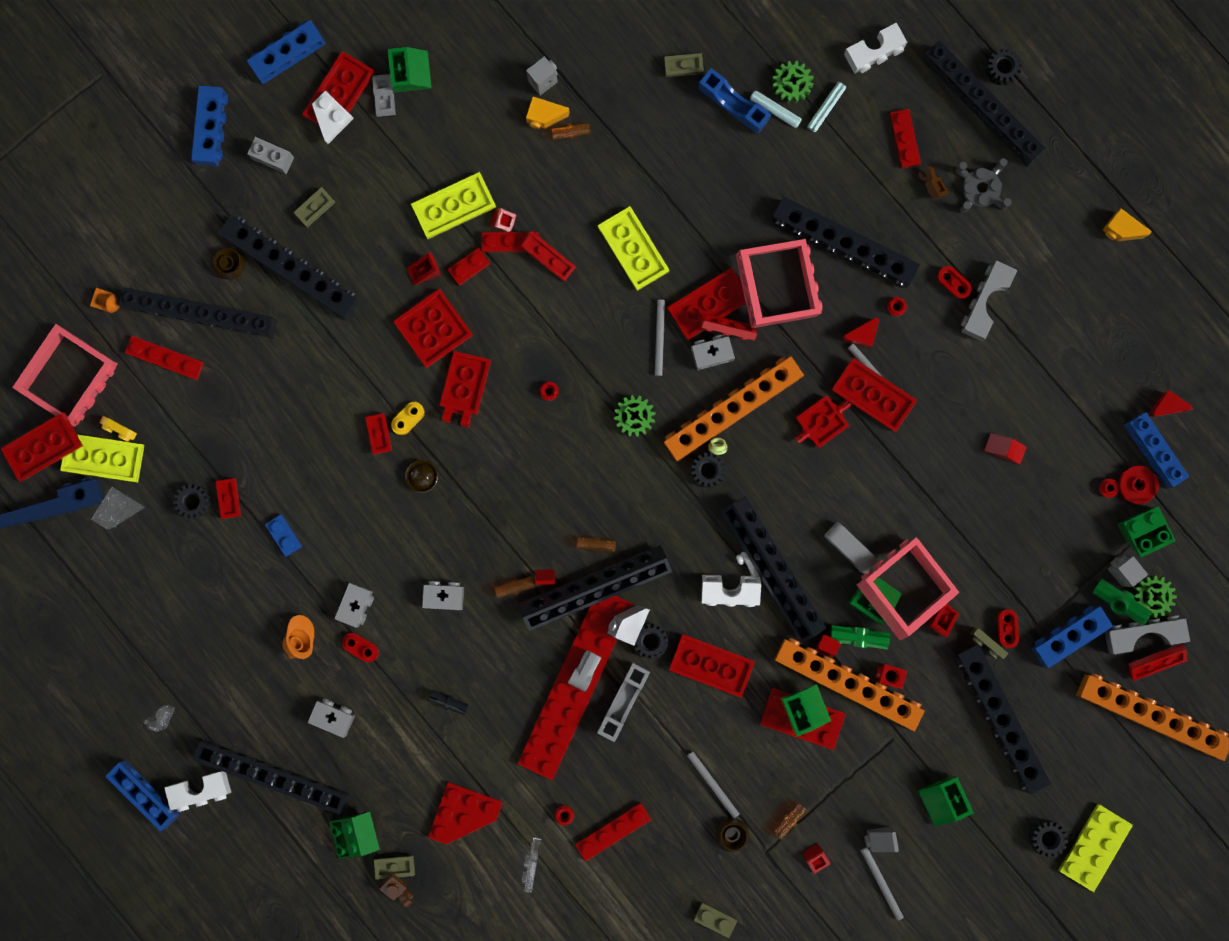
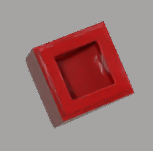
M501 208L494 209L489 226L505 232H511L516 214Z
M536 570V585L555 583V570Z
M823 635L816 645L815 651L833 658L841 643L827 635Z
M819 844L812 846L802 853L814 874L830 865Z

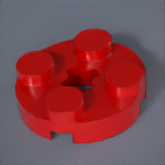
M1145 466L1128 468L1121 473L1118 482L1122 498L1132 504L1148 503L1157 494L1159 489L1157 476ZM1136 480H1139L1140 483H1143V487H1140V491L1137 490L1136 487H1134V483H1136Z

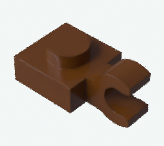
M932 166L926 168L928 175L924 171L918 173L921 180L927 181L925 185L929 195L934 200L949 194L940 177L937 178Z
M394 873L380 884L379 890L393 901L398 897L405 907H409L413 903L411 899L414 895L406 890L407 883Z

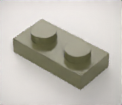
M702 53L664 57L666 77L704 73Z
M321 187L294 214L308 228L336 202Z
M974 628L970 634L974 637L972 640L979 644L980 647L984 645L989 649L987 653L994 659H1004L1008 655V652L979 628Z
M414 855L374 859L375 879H387L392 873L397 877L415 876Z
M704 902L701 903L694 918L695 922L727 938H730L738 921L736 918Z

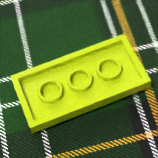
M480 172L411 204L427 239L496 208Z
M630 206L598 225L600 232L637 291L670 271Z
M78 435L83 447L62 459L60 471L138 483L144 445Z
M1097 804L1058 871L1094 892L1133 825Z

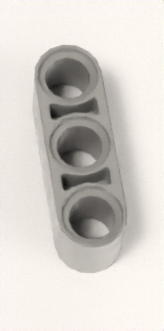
M836 522L824 535L863 574L877 561V558L839 522Z

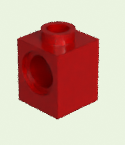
M882 663L881 667L878 666L875 678H878L877 682L902 689L907 670ZM890 670L895 674L892 681L886 679V673Z

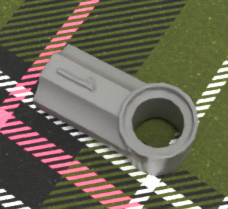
M587 650L578 668L574 670L568 684L586 692L601 657Z

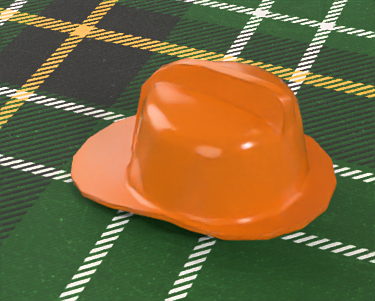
M297 615L289 621L282 645L284 651L288 654V658L306 659L312 654L314 627L309 618Z

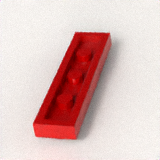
M131 336L125 351L128 355L198 380L204 365L202 361L135 336Z
M639 803L575 845L586 862L651 821V818L642 803Z

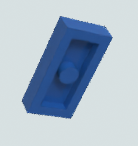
M282 514L265 524L285 557L303 547Z

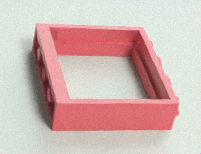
M806 239L744 249L736 254L751 328L807 319L821 314L822 302L818 299V284L814 280V265L810 262V247L806 244ZM797 248L810 310L762 318L749 256Z
M55 324L12 388L53 415L61 414V411L28 389L65 336L104 362L70 415L67 416L71 425L76 427L81 420L83 421L86 410L94 405L96 395L104 390L107 379L114 375V370L118 363L65 328Z
M917 537L911 541L906 539L899 544L900 549L898 551L894 549L886 555L888 559L886 561L882 559L873 566L875 570L872 572L869 570L861 577L863 580L857 584L899 640L909 637L960 593ZM910 551L943 594L906 625L873 581Z

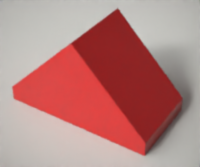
M431 252L407 268L413 285H418L441 275Z
M878 317L844 335L842 340L870 349L873 346L877 331Z
M1168 390L1162 393L1148 415L1151 418L1192 410V405Z
M990 433L984 452L1020 465L1027 447L1013 438Z
M946 604L932 616L926 626L940 637L946 638L954 626L959 613Z

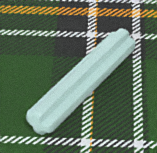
M841 82L835 85L808 124V128L811 131L816 132L845 91L846 86Z
M754 91L751 95L750 100L759 104L765 110L791 126L797 128L800 124V117L758 91Z

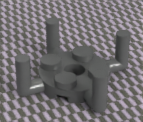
M1001 159L992 171L979 168L969 173L965 170L967 168L966 162L959 164L956 172L965 179L963 182V195L966 200L960 207L961 213H966L971 206L987 207L994 203L1001 210H1006L1011 205V199L1006 198L1003 201L999 198L1002 183L997 175L1007 165L1008 161L1006 159ZM978 184L986 186L987 190L985 193H980L977 190Z

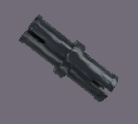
M432 690L428 700L443 706L445 710L450 709L462 715L465 714L468 703L466 704L454 699L452 695L446 696L435 690Z

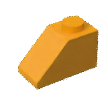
M533 97L526 120L532 128H547L569 117L570 111L568 107Z
M1122 208L1113 215L1103 228L1105 235L1109 239L1116 241L1142 239L1152 232Z

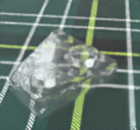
M111 487L91 520L110 530L141 511L145 506L116 488Z
M533 838L530 856L526 855L524 862L527 872L523 871L522 883L525 884L524 892L532 893L541 841L538 838Z

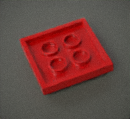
M438 289L393 321L426 368L473 336L441 289Z

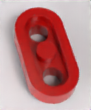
M946 266L938 272V282L955 298L965 299L970 295L972 291L971 284L953 267ZM944 274H948L950 279L945 280ZM958 287H962L964 292H958Z
M1010 609L1000 611L997 616L998 641L1005 648H1013L1019 642L1018 616ZM1006 615H1008L1010 618L1009 622L1007 623L1004 621V617ZM1006 635H1010L1011 637L1009 642L1005 641Z
M349 633L343 638V648L365 662H372L378 658L379 649L369 640L356 633ZM350 639H353L355 641V645L353 647L349 645ZM367 649H370L372 652L370 656L365 654Z

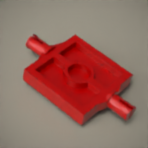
M826 395L796 417V420L802 426L803 432L794 437V439L798 440L797 443L800 444L806 438H809L819 449L850 426L844 419L842 412L851 407V404L846 405L849 402L846 400L837 406Z

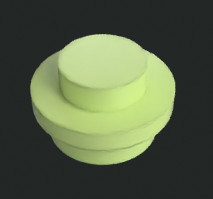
M714 438L709 443L708 450L715 455H721L727 451V444L722 438Z

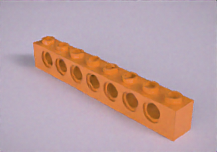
M784 356L776 362V367L773 369L768 367L760 373L761 377L756 380L752 378L744 383L745 388L740 391L737 388L728 394L730 398L725 401L721 399L713 404L714 409L709 412L704 410L697 415L698 419L693 423L688 421L681 426V431L678 433L673 431L667 435L664 445L674 460L678 462L801 379L804 374L793 358L789 357L786 359ZM775 372H783L785 379L782 381L777 380ZM759 383H768L769 390H760ZM747 392L751 393L753 395V401L746 402L743 398V394ZM730 403L736 404L738 407L737 412H729L727 405ZM713 414L721 415L722 422L714 423L711 416ZM697 425H704L706 432L698 434L695 429ZM682 435L690 437L688 445L681 444L680 437Z
M792 638L789 641L783 640L774 658L775 661L915 732L925 710L920 708L921 704L913 700L910 703L903 700L904 695L893 691L892 694L886 691V686L878 682L875 685L868 682L870 678L859 673L858 676L852 674V669L843 664L841 667H838L834 664L835 660L825 655L823 658L817 656V651L810 647H807L806 650L799 647L800 642ZM797 651H800L803 655L800 662L793 660V654ZM814 660L820 663V668L817 671H812L810 668V664ZM831 669L837 671V677L834 680H830L827 675ZM848 678L854 680V686L850 689H847L845 686V681ZM865 687H870L872 690L869 697H864L862 694ZM882 696L889 698V703L886 706H881L880 704ZM903 704L906 706V712L903 715H899L897 708Z
M1092 673L1091 676L1084 675L1076 696L1211 757L1225 761L1229 752L1228 733L1219 729L1215 732L1209 729V724L1201 721L1197 724L1191 721V716L1184 713L1177 715L1174 713L1175 709L1163 705V707L1157 706V701L1145 697V699L1139 698V693L1127 689L1126 692L1120 689L1121 685L1112 681L1108 684L1102 681L1103 677ZM1100 687L1105 689V694L1102 697L1098 695ZM1118 695H1121L1123 701L1121 704L1118 705L1116 703V697ZM1136 703H1139L1140 710L1135 713L1133 707ZM1154 711H1157L1158 718L1153 721L1151 715ZM1172 719H1175L1176 726L1171 729L1169 723ZM1190 727H1193L1194 733L1189 737L1187 731ZM1210 735L1212 741L1207 745L1205 739Z

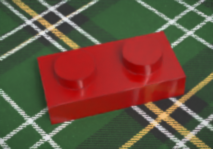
M478 248L449 268L448 271L460 286L489 266L490 262L480 248Z
M385 414L365 417L373 455L393 451Z
M236 478L216 481L221 519L241 517Z

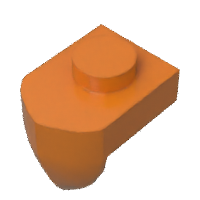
M96 288L90 306L114 313L120 307V299L116 294Z

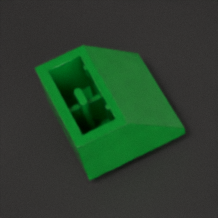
M409 47L388 49L391 86L394 93L432 89L428 51Z
M1159 506L1151 507L1117 523L1126 542L1140 558L1176 541Z
M877 577L873 582L895 609L902 593ZM858 588L848 604L878 625L883 626L885 621Z
M817 684L780 698L796 736L815 730L831 721Z
M951 775L918 790L934 827L956 822L974 814L961 783L955 775Z
M370 812L358 813L329 822L330 831L336 846L335 851L339 859L361 857L380 850Z

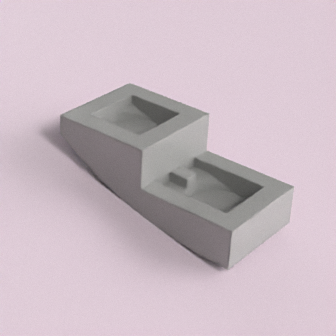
M390 74L372 76L377 117L396 115Z

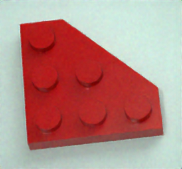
M448 782L428 838L448 844L497 820L503 801Z

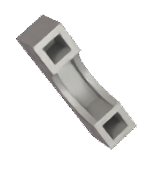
M999 261L988 265L985 271L987 277L984 282L981 281L977 288V292H979L977 299L973 298L969 309H971L969 316L965 315L961 326H963L962 333L981 342L986 339L993 324L986 311L987 298L992 292L1006 291L1015 277L1016 269Z
M1179 615L1167 617L1166 621H1160V618L1150 619L1148 624L1144 626L1137 622L1129 623V627L1122 628V625H1114L1110 630L1105 631L1108 654L1133 651L1138 638L1150 632L1158 635L1168 645L1190 642L1187 621L1185 618H1179Z
M632 663L598 729V734L613 742L616 741L637 696L650 674L649 670Z

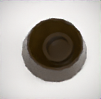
M224 248L214 255L212 268L218 277L231 280L242 274L245 268V259L240 251L234 248Z
M417 460L411 463L405 472L407 486L417 493L431 491L438 482L436 467L427 460Z
M736 818L724 820L716 830L718 845L727 852L742 850L749 840V830L746 824Z

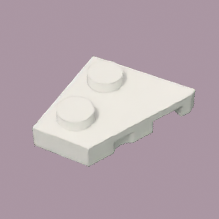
M326 91L312 104L327 144L353 120V117Z

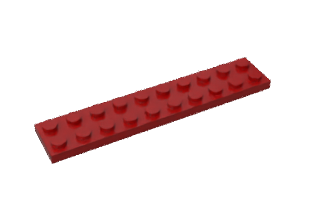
M613 596L590 606L518 761V765L553 780L616 644L617 638L607 634L609 624L615 615L631 609L634 604L620 597ZM588 650L601 657L592 675L593 678L586 692L568 684L574 670L578 668L584 653Z

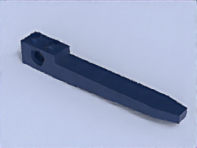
M88 477L81 479L79 484H64L62 489L57 490L58 498L1 514L0 529L67 514L104 503L105 498L100 480ZM82 489L84 496L82 499H79L77 493Z

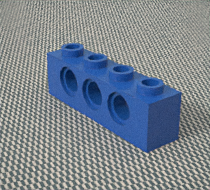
M304 21L294 31L283 34L280 40L269 43L261 52L253 53L247 62L261 83L265 84L326 43L312 21ZM306 38L304 43H297L298 39ZM284 48H290L288 53H281ZM268 58H274L271 64H266Z
M199 86L192 161L196 165L219 167V161L222 160V150L220 149L221 142L224 141L222 126L226 122L224 105L228 103V95L222 87ZM215 104L216 109L214 111H209V107ZM214 123L213 129L207 130L208 124ZM212 141V146L206 149L205 144Z
M1146 412L1139 414L1124 424L1166 489L1173 488L1189 478V475Z
M1091 605L1083 610L1084 614L1080 617L1074 616L1070 618L1066 626L1063 628L1059 626L1050 632L1052 635L1046 639L1042 637L1034 642L1035 646L1031 649L1044 668H1050L1113 627L1100 606L1093 607ZM1086 620H1089L1091 623L1089 630H1085L1083 627V623ZM1070 630L1075 634L1072 641L1067 638V633ZM1053 641H1057L1059 644L1056 651L1051 649Z
M126 760L119 762L105 776L160 832L167 829L180 815L175 809L170 811L169 803Z

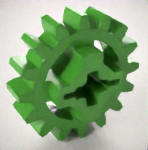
M788 61L787 66L781 64V70L776 69L775 74L777 76H773L772 81L775 83L772 88H777L776 95H782L780 100L788 98V103L791 102V99L798 103L799 98L805 100V94H810L811 90L809 88L813 87V83L810 81L814 77L808 76L811 70H805V64H802L800 67L798 66V61L794 65ZM787 72V77L780 80L782 75ZM790 79H793V82H796V84L793 85V83L790 82ZM805 84L803 90L799 92V87Z
M631 395V400L629 401L625 397L624 404L618 403L620 410L615 409V413L619 414V416L614 417V420L619 421L616 425L617 428L622 426L621 432L628 431L629 437L632 433H635L636 437H638L639 432L645 435L646 428L652 429L649 424L655 423L651 416L656 414L650 411L653 405L647 406L648 399L643 402L641 401V396L635 400L634 396ZM631 404H639V405H638L637 407H635V408H630V407L628 406V405H631ZM645 409L648 414L647 421L643 418L642 414ZM623 412L627 415V421L625 422V424L622 420ZM636 412H638V417L640 418V420H631L630 413L635 414ZM637 424H639L640 426H642V427H640V428H638V429H632V428H631L632 425H637Z
M1152 576L1151 579L1150 577H1145V582H1138L1140 587H1134V590L1137 591V594L1133 595L1134 598H1137L1138 603L1152 611V617L1157 618L1158 614L1159 616H1165L1164 611L1171 612L1169 606H1175V603L1172 602V599L1177 598V596L1172 595L1175 588H1169L1171 582L1167 581L1164 583V577L1159 579L1157 576ZM1155 583L1159 586L1154 589L1150 584ZM1152 593H1156V600H1153L1154 595ZM1155 604L1157 607H1159V609L1154 610L1150 607H1152Z

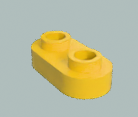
M418 402L409 403L393 419L391 423L392 430L398 435L407 434L423 418L425 413L423 406ZM413 408H417L418 410L417 414L415 415L411 414V410ZM399 422H404L403 428H398Z
M105 416L99 422L103 424L102 429L110 433L113 430L118 432V437L127 442L130 439L134 440L137 435L136 432Z

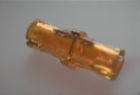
M589 122L552 128L553 140L568 137L574 139V136L591 134Z
M578 537L577 549L594 550V552H615L616 540L599 539V537Z
M532 576L517 581L511 580V583L494 588L499 599L510 594L517 595L520 591L535 588Z
M798 802L792 811L783 817L784 820L773 831L778 835L783 830L778 836L780 839L783 840L792 827L795 828L798 825V820L808 811L803 807L798 812L803 806L801 803Z

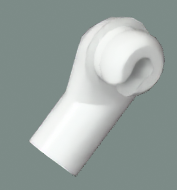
M741 552V554L736 556L737 562L740 565L747 564L751 576H759L746 552Z

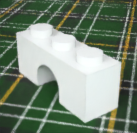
M897 23L879 32L877 36L881 44L879 49H869L863 40L846 49L844 55L854 74L859 71L864 73L871 68V65L875 63L881 64L888 59V56L892 54L896 56L904 51L907 41Z
M702 575V604L708 606H715L717 604H725L726 606L744 605L746 607L760 605L761 580L759 576H741L740 585L734 590H728L722 586L721 575Z
M219 771L202 777L204 788L201 793L192 791L188 781L165 787L170 811L177 809V812L189 809L188 805L196 804V807L208 804L207 800L213 798L215 802L226 799V795L231 793L226 772Z

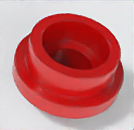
M900 297L892 298L887 304L888 312L893 316H901L907 308L906 302ZM898 304L900 306V309L895 310L893 308V305Z
M545 382L541 385L540 395L544 400L552 401L558 396L559 389L555 383ZM551 388L553 393L551 395L546 394V389Z
M1105 479L1101 482L1099 490L1104 497L1112 498L1118 494L1119 485L1113 479ZM1108 485L1113 487L1111 492L1107 490Z
M560 806L555 811V820L560 825H568L574 819V812L569 806ZM562 812L568 813V817L566 819H563L561 817Z

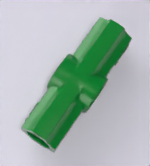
M1103 579L1093 591V594L1110 604L1113 612L1119 615L1125 614L1141 626H1144L1152 615V611L1135 601L1133 594L1128 591H1120Z
M831 625L829 637L839 641L841 644L888 650L890 633L870 631L869 629L859 627L849 628Z

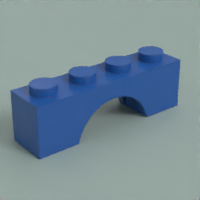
M712 68L699 82L698 89L757 135L770 120L771 114L759 104L750 102L740 96L728 84L727 80Z

